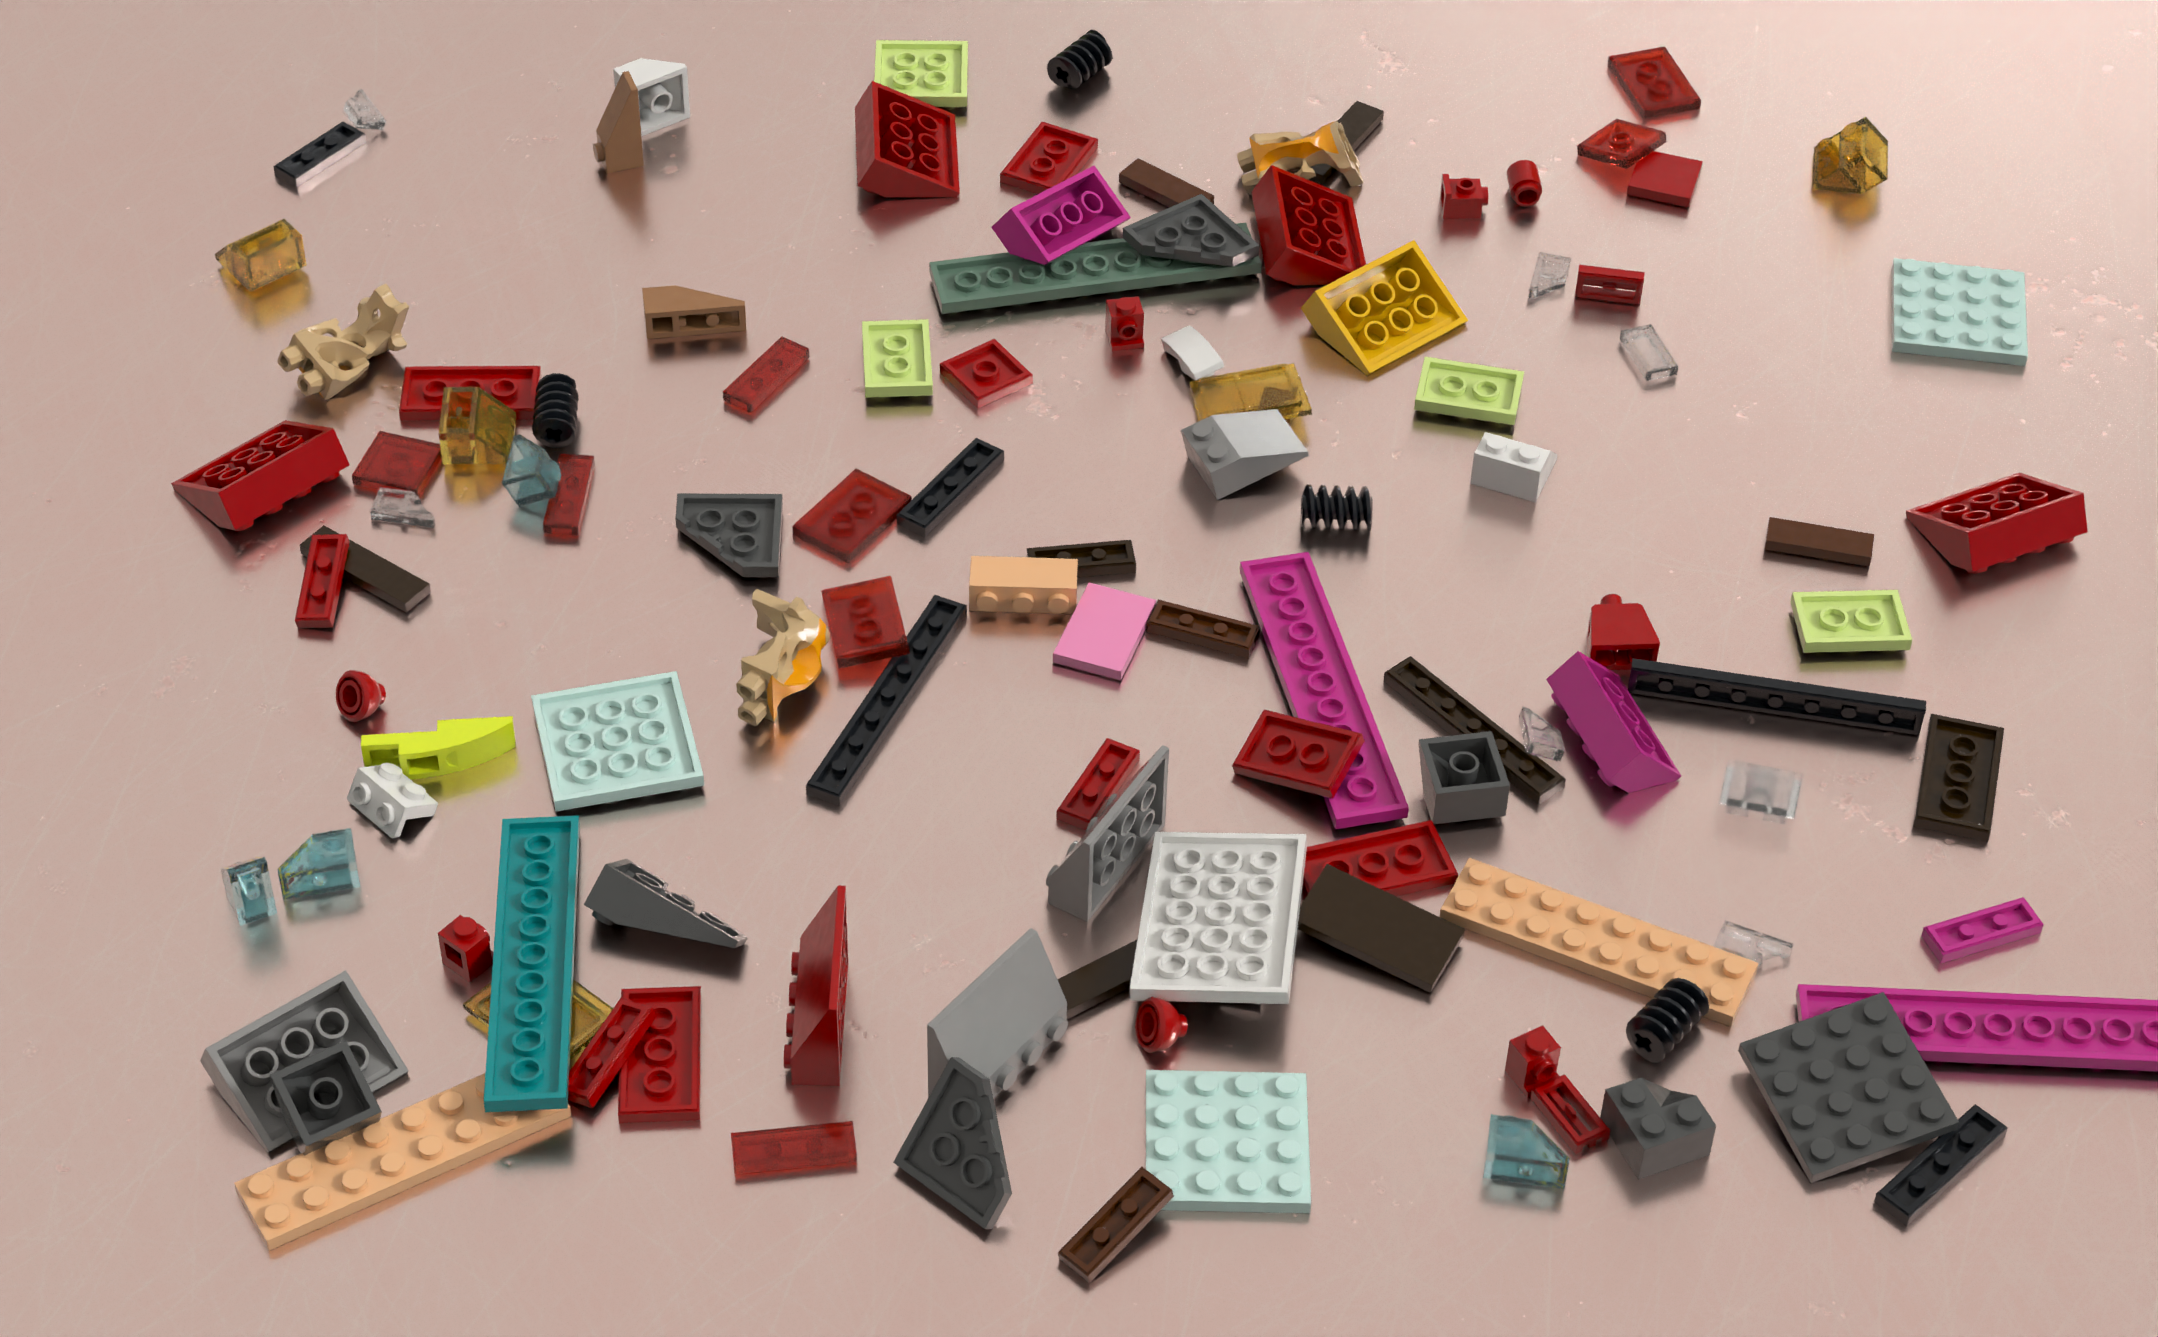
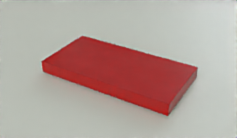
M541 366L405 367L399 407L400 421L533 420L536 387L541 379Z
M1432 820L1307 847L1302 890L1305 897H1307L1326 864L1396 897L1455 884L1458 872Z
M701 986L621 989L622 998L653 1007L657 1017L619 1070V1123L700 1120Z

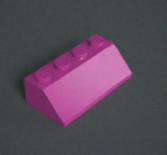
M1094 165L1012 207L991 228L1010 254L1046 265L1121 225L1131 217Z
M1577 651L1546 679L1554 692L1551 694L1552 699L1562 710L1566 711L1569 716L1566 720L1567 724L1577 735L1581 736L1584 744H1582L1584 752L1598 764L1600 769L1597 773L1609 787L1617 786L1631 793L1674 782L1681 777L1678 769L1619 675Z

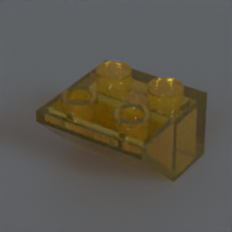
M1867 117L1857 122L1849 123L1842 131L1830 138L1822 139L1814 147L1813 186L1817 190L1863 194L1888 179V140Z
M285 219L232 242L215 253V259L250 292L307 266L302 234Z
M444 387L438 433L442 463L512 464L517 419L516 412L479 387Z

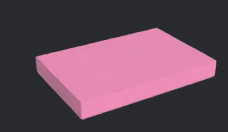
M1089 582L1053 652V663L1121 680L1147 628V622L1156 605V600Z

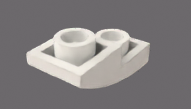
M1190 325L1161 338L1164 350L1177 358L1182 372L1195 381L1207 379L1214 375L1215 371L1225 367L1223 360L1210 343Z

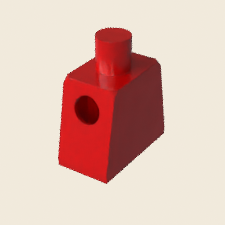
M1608 594L1601 599L1600 604H1595L1591 607L1587 633V657L1609 670H1631L1633 658L1657 662L1660 641L1643 605L1639 603L1623 604L1619 595Z

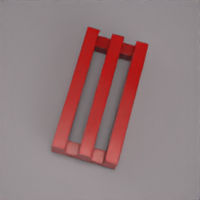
M1579 265L1575 297L1640 305L1645 272Z
M1565 1074L1531 1090L1530 1099L1575 1155L1582 1152L1583 1147L1586 1145L1588 1148L1596 1146L1597 1140L1600 1139L1604 1142L1609 1139L1611 1130ZM1559 1088L1572 1106L1563 1100L1556 1089ZM1576 1111L1589 1125V1127L1592 1129L1591 1131H1589L1580 1121V1119L1576 1116Z

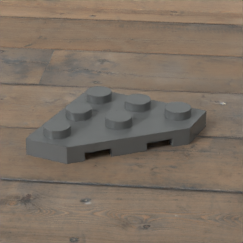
M1202 194L1123 227V239L1144 256L1233 267L1259 255L1260 245Z
M677 493L675 516L677 529L743 577H779L783 511L782 494Z
M951 1057L893 1163L984 1229H993L1012 1195L990 1079L961 1058Z

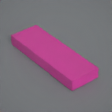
M2022 897L1923 927L1921 937L1941 964L2040 934L2044 924L2025 898Z

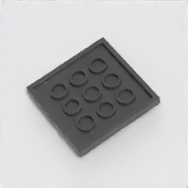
M1884 992L1739 1044L1738 1052L1810 1183L1950 1133L1958 1128L1959 1121Z

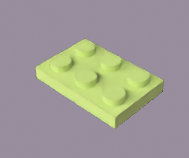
M928 319L862 321L865 398L933 395Z
M1424 357L1414 410L1515 425L1524 371Z
M1898 590L1792 592L1790 603L1803 653L1910 650L1912 637Z

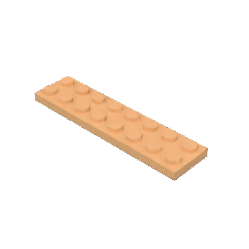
M1472 858L1467 860L1440 909L1441 918L1462 928L1651 998L1669 980L1675 978L1686 979L1702 989L1708 998L1709 1010L1702 1017L1729 1027L1732 1026L1756 975L1759 964Z
M484 1073L383 1117L379 1122L371 1124L342 1139L332 1141L328 1145L307 1155L301 1153L234 1183L236 1193L268 1251L567 1119L571 1117L570 1105L568 1104V1109L485 1113Z

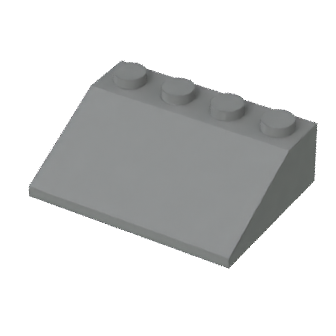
M1162 745L1124 785L1118 794L1114 793L1111 795L1105 810L1099 817H1094L1090 821L1086 833L1079 842L1074 841L1070 845L1066 857L1059 866L1054 865L1046 878L1048 904L1088 922L1154 840L1155 832L1162 830L1165 826L1168 747Z
M1030 928L927 1024L928 1098L951 1057L961 1058L988 1077L994 1098L1002 1089H1009L1015 1082L1017 1075L1027 1065L1035 1064L1040 1058L1042 1051L1052 1041H1058L1065 1034L1068 1027L1067 1001L1036 930Z
M346 970L205 1048L200 1060L221 1096L267 1153L293 1139L285 1123L270 1074L345 1040L372 1093L409 1072Z

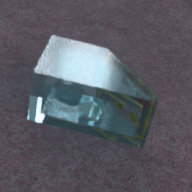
M520 434L514 436L502 480L504 487L519 507L555 497L561 479L559 465L552 461L544 448Z
M351 828L312 834L277 869L283 900L361 887Z
M257 856L221 868L225 892L240 926L277 914L265 857Z
M1491 1114L1483 1178L1565 1189L1570 1158L1532 1120L1510 1115L1500 1116Z

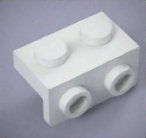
M391 763L358 768L347 796V800L391 838L400 837L406 820L434 816L438 806V802L426 793L425 788L414 783L402 773L400 767Z

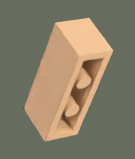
M971 556L969 611L1073 614L1077 604L1078 559Z

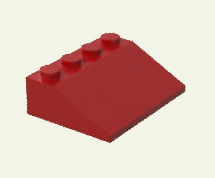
M871 81L855 106L857 186L869 193H876L883 197H957L960 194L955 114Z
M1271 165L1251 192L1266 275H1269L1274 280L1284 281L1292 285H1328L1366 265L1352 197Z
M285 420L171 484L176 492L216 525L238 532L251 527L254 524V519L259 516L278 512L283 508L282 503L289 499L306 496L312 491L311 487L319 482L325 483L336 479L340 475L339 471L350 464L334 428Z
M2020 472L1906 510V517L1951 565L1965 569L1968 573L1972 574L1985 572L1989 566L1997 563L2014 562L2018 556L2026 553L2043 552L2046 546L2055 543H2069L2074 540L2075 536L2088 532L2083 492Z
M838 885L801 935L799 952H792L791 974L792 976H797V982H790L789 1006H795L794 1013H787L786 1036L792 1037V1044L784 1045V1069H791L792 1085L840 1086L849 965L846 886Z

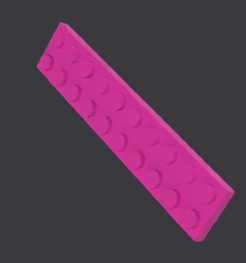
M1309 552L1240 562V574L1293 717L1359 732L1363 735L1365 742L1334 798L1323 796L1335 829L1408 818L1409 807Z
M1798 984L1796 990L1799 1022L1884 992L1924 1061L2158 1071V1000Z

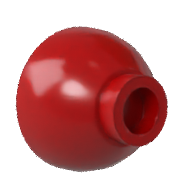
M349 670L340 677L336 687L337 706L341 714L351 722L361 721L370 717L378 709L379 705L384 703L386 698L384 686L362 671Z
M1149 997L1141 1004L1136 1015L1135 1030L1138 1042L1146 1052L1154 1053L1166 1050L1178 1038H1183L1186 1035L1188 1029L1187 1018L1185 1015L1179 1014L1177 1009L1168 1001Z

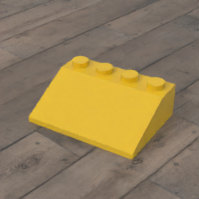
M1415 240L1316 290L1301 307V310L1317 334L1367 376L1468 321Z

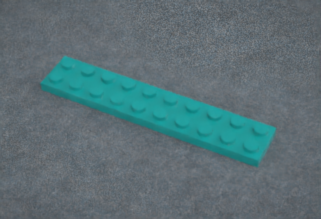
M579 815L502 819L484 1087L485 1113L568 1109L580 837Z

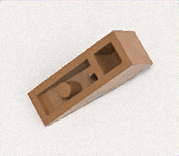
M629 71L622 72L596 129L597 143L593 144L594 156L597 162H602L607 174L644 166L638 89Z
M676 285L642 288L647 339L747 331L745 301Z

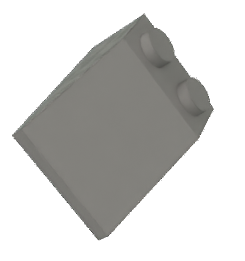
M1278 409L1211 415L1181 430L1187 457L1217 500L1309 456L1307 449Z

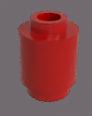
M1519 160L1511 164L1507 169V180L1512 199L1523 207L1536 204L1542 194V185L1537 165L1529 160Z

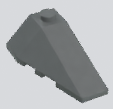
M628 859L605 864L584 903L586 907L593 910L592 916L607 925L616 923L731 948L744 945L748 939L714 914L706 911H701L700 914L694 911L696 907L695 901L686 895L665 891L669 885L667 882Z

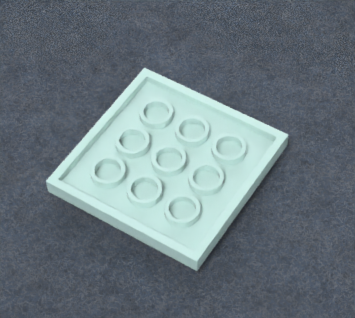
M1894 258L1892 264V352L2026 366L2028 344L2024 272Z
M677 671L531 695L532 707L556 812L704 786V775Z
M1146 1070V1170L1171 1188L1174 1195L1161 1210L1310 1213L1311 1183L1306 1073Z

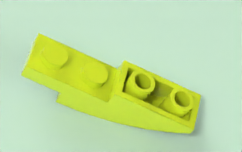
M513 716L437 720V731L361 735L364 767L391 763L400 767L402 773L410 780L462 771L490 761L516 747Z

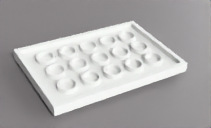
M1155 832L1130 983L1131 1001H1145L1150 997H1156L1165 1001L1289 1004L1307 851L1306 834Z

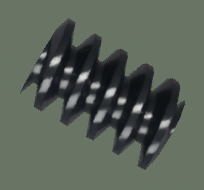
M1091 29L1065 48L1064 51L1049 60L1047 64L1049 78L1059 86L1077 89L1081 84L1093 77L1096 72L1101 71L1104 66L1111 63L1113 59L1112 51L1103 35Z
M552 373L540 379L536 387L532 431L540 443L551 448L566 447L575 439L579 395L576 390L575 380L561 373Z
M1307 484L1301 498V528L1306 518H1309L1312 529H1316L1320 519H1323L1326 529H1330L1335 519L1340 530H1344L1347 521L1351 520L1354 530H1358L1361 521H1365L1368 531H1371L1373 499L1367 486H1363L1359 495L1356 496L1353 486H1348L1345 495H1342L1340 486L1335 485L1331 494L1328 495L1325 485H1320L1317 494H1314L1312 485Z
M1675 978L1669 980L1647 1002L1645 1007L1627 1023L1626 1034L1630 1045L1645 1060L1659 1063L1665 1058V1053H1669L1674 1048V1044L1679 1043L1683 1039V1035L1692 1030V1025H1696L1701 1020V1016H1705L1708 1013V998L1702 989L1686 979Z

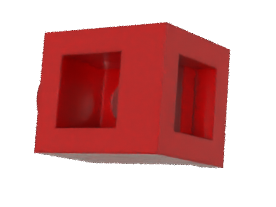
M1442 174L1440 205L1443 219H1481L1482 206L1488 205V187L1481 186L1480 179H1450L1449 174Z
M1139 296L1106 300L1105 332L1111 351L1144 348V312Z
M459 915L438 932L442 963L468 982H472L493 964V951L490 950L489 943L490 936L486 929L476 923L474 919Z
M1543 1025L1509 1041L1505 1071L1527 1098L1531 1096L1532 1089L1560 1077L1557 1073L1561 1047Z

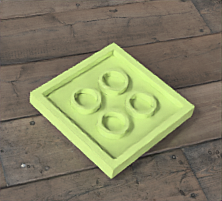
M876 40L874 82L935 107H967L968 41Z

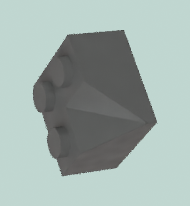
M1492 731L1419 739L1418 746L1423 794L1433 824L1506 816L1510 784Z
M346 1040L270 1074L285 1123L300 1153H303V1155H307L328 1145L332 1141L342 1139L380 1121L382 1111Z
M1638 1078L1605 1089L1600 1118L1611 1130V1138L1638 1180L1710 1155L1716 1124L1697 1095L1671 1091L1644 1078Z

